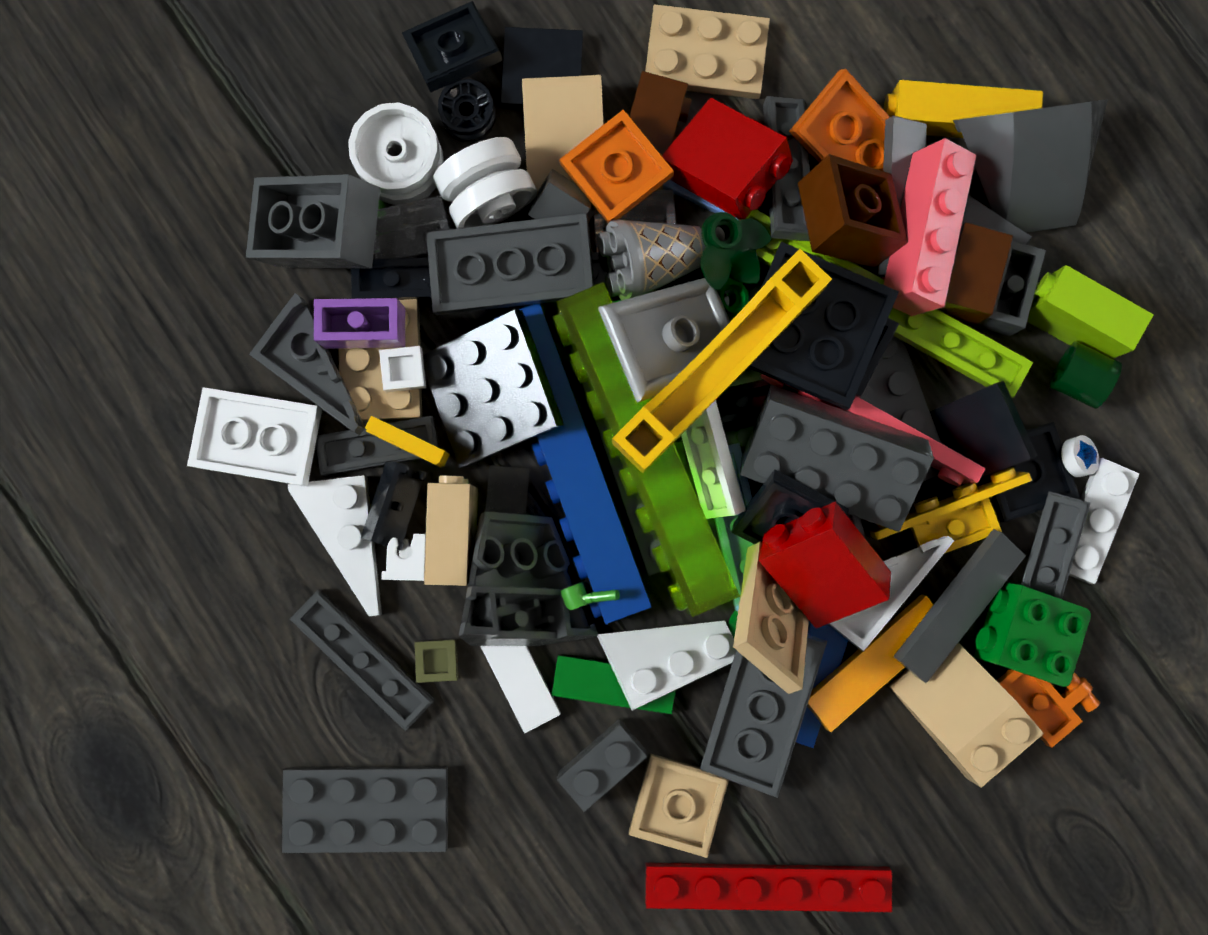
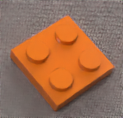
M624 109L559 159L561 166L607 223L620 219L674 176V170Z

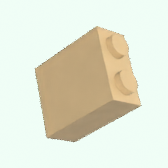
M439 476V483L427 484L424 585L468 586L477 530L478 488L468 484V479H464L463 476Z

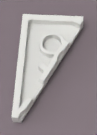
M367 476L308 482V487L288 484V491L368 616L382 615L375 544L361 538L371 508Z
M943 536L922 544L918 548L883 561L891 571L890 599L829 623V625L864 652L955 540L949 536Z

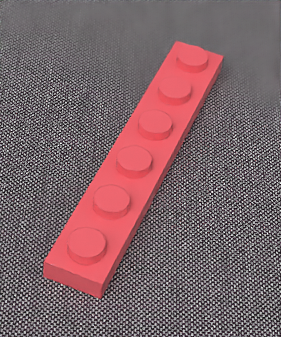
M761 374V378L768 383L780 388L784 386V383ZM789 386L790 388L798 391L797 394L845 410L843 408H840L836 405H833L829 402H826L822 399H819L815 396H812L808 393H805L801 390ZM855 396L850 409L845 410L929 440L934 456L931 466L939 470L938 477L949 484L960 487L961 484L978 483L986 469Z

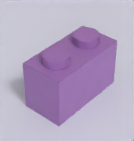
M398 298L314 299V341L325 349L405 347V307Z

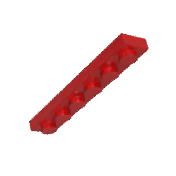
M646 863L645 906L646 908L892 912V870L886 866Z

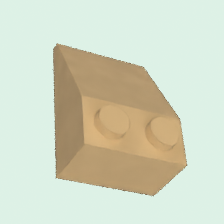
M959 642L927 683L918 679L907 669L888 685L966 779L981 788L1044 734L1019 703Z

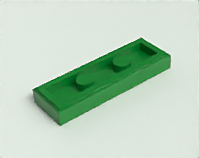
M558 654L552 696L630 708L609 662ZM675 691L637 709L672 714Z

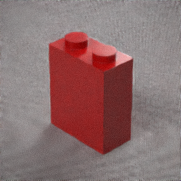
M713 98L706 102L662 155L674 170V176L670 179L671 181L739 220L746 219L752 210H756L761 206L766 193L777 180L782 179L788 173L793 162L787 137Z
M836 501L822 508L810 509L802 517L784 525H775L764 533L759 562L816 629L890 599V569Z

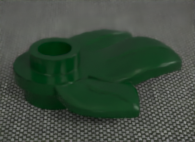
M718 212L709 216L703 223L701 230L702 240L706 247L702 253L700 263L706 281L715 290H720L726 284L729 277L740 283H758L760 281V264L756 250L767 245L772 239L766 228L757 220L752 218L737 220L733 215L726 212ZM717 227L722 228L725 233L723 241L718 240L715 230Z

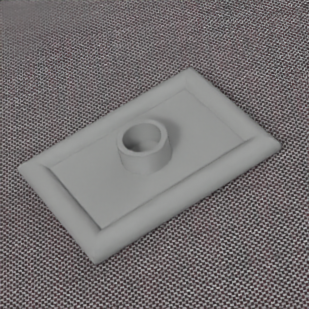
M705 278L598 307L637 403L655 397L730 323L718 291L712 288Z

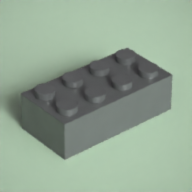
M771 384L741 457L740 475L764 484L772 472L777 470L849 508L848 514L900 532L934 456L929 440Z

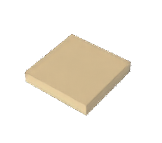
M650 754L629 828V835L707 858L729 780L703 771L696 766Z

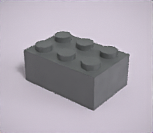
M349 174L254 178L246 258L281 268H372L381 187Z

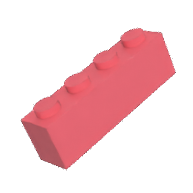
M946 138L912 154L900 208L908 243L889 257L883 285L899 291L893 308L910 316L945 306L974 170L976 154Z

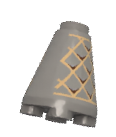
M621 219L610 221L606 226V231L600 232L597 235L598 250L602 257H606L609 272L605 275V286L609 296H619L621 300L651 293L701 268L700 260L706 247L701 236L702 229L699 226Z

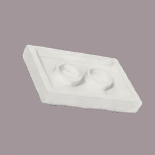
M203 387L187 466L308 487L322 408L316 405Z

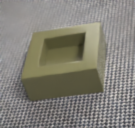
M457 639L415 642L416 683L458 680Z

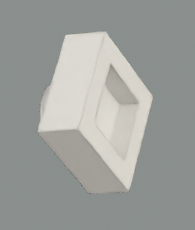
M421 346L379 350L383 391L395 392L426 388Z

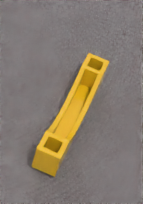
M799 249L765 283L730 323L612 438V444L644 474L824 291L832 278L806 253Z

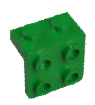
M1005 582L988 604V612L983 628L976 637L974 658L1066 687L1072 681L1091 619V613L1087 608L1023 585Z

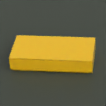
M370 416L365 426L366 432L438 467H444L450 454L373 416Z

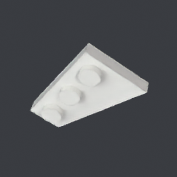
M725 621L598 634L597 636L632 711L731 664L736 649L733 648L734 638Z

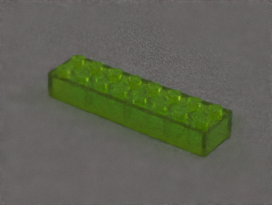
M604 282L557 301L559 314L553 316L554 325L563 346L571 344L574 353L569 356L578 382L581 384L587 381L591 390L586 393L595 421L603 418L607 430L602 432L604 435L602 437L611 458L619 456L624 469L619 471V477L628 496L635 494L641 508L635 511L644 534L652 532L657 543V547L652 548L651 551L660 572L668 570L674 584L667 588L677 610H685L688 615L694 617L736 599L740 595L674 443L644 474L612 444V438L652 398L636 402L598 310L600 306L613 303Z

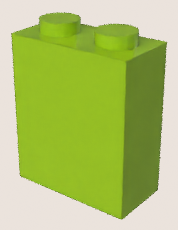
M1065 265L1052 274L1047 272L1040 282L1037 283L1027 322L1068 345L1077 341L1106 356L1116 358L1134 351L1154 314Z

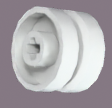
M402 103L380 104L366 111L353 126L348 143L350 160L361 180L381 187L379 200L396 206L415 204L427 198L436 188L433 175L438 167L444 163L443 150L429 119L416 108Z
M495 137L475 143L448 158L434 173V183L442 199L452 202L449 212L457 229L503 222L524 209L536 197L537 189L529 173L523 169H518L521 164V157L511 139Z

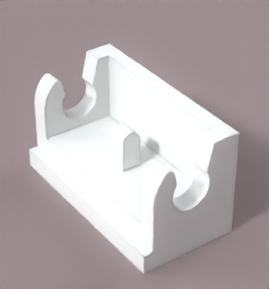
M414 534L411 547L409 539H404V546L402 551L399 550V556L397 554V538H392L389 541L386 571H382L381 580L424 581L426 534Z

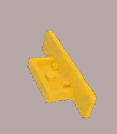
M1014 467L1003 469L990 475L991 482L978 487L976 483H969L953 489L952 493L954 496L938 501L937 497H932L914 504L915 511L908 513L900 531L910 528L917 547L934 539L949 536L955 541L945 553L982 540L993 529L1002 532L989 497L1032 481L1030 473L1016 472ZM878 524L868 529L870 536L876 540L898 533V531Z

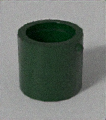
M1074 341L1058 362L1051 377L1050 388L1097 409L1106 401L1114 389L1121 374L1122 363Z

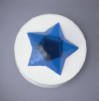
M1080 435L1067 439L1063 443L1061 457L1065 468L1071 475L1083 477L1094 474L1098 470L1099 454L1090 438Z

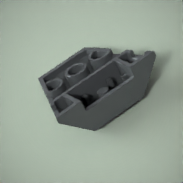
M1108 99L953 120L957 131L963 135L968 151L976 154L974 166L983 187L981 193L987 208L1025 233L1075 226L1081 213L1087 181Z
M484 512L481 514L474 540L471 571L459 631V637L470 646H542L598 636L595 625L588 624L582 607L569 610L563 601L560 591L573 586L567 571L570 562L552 517Z

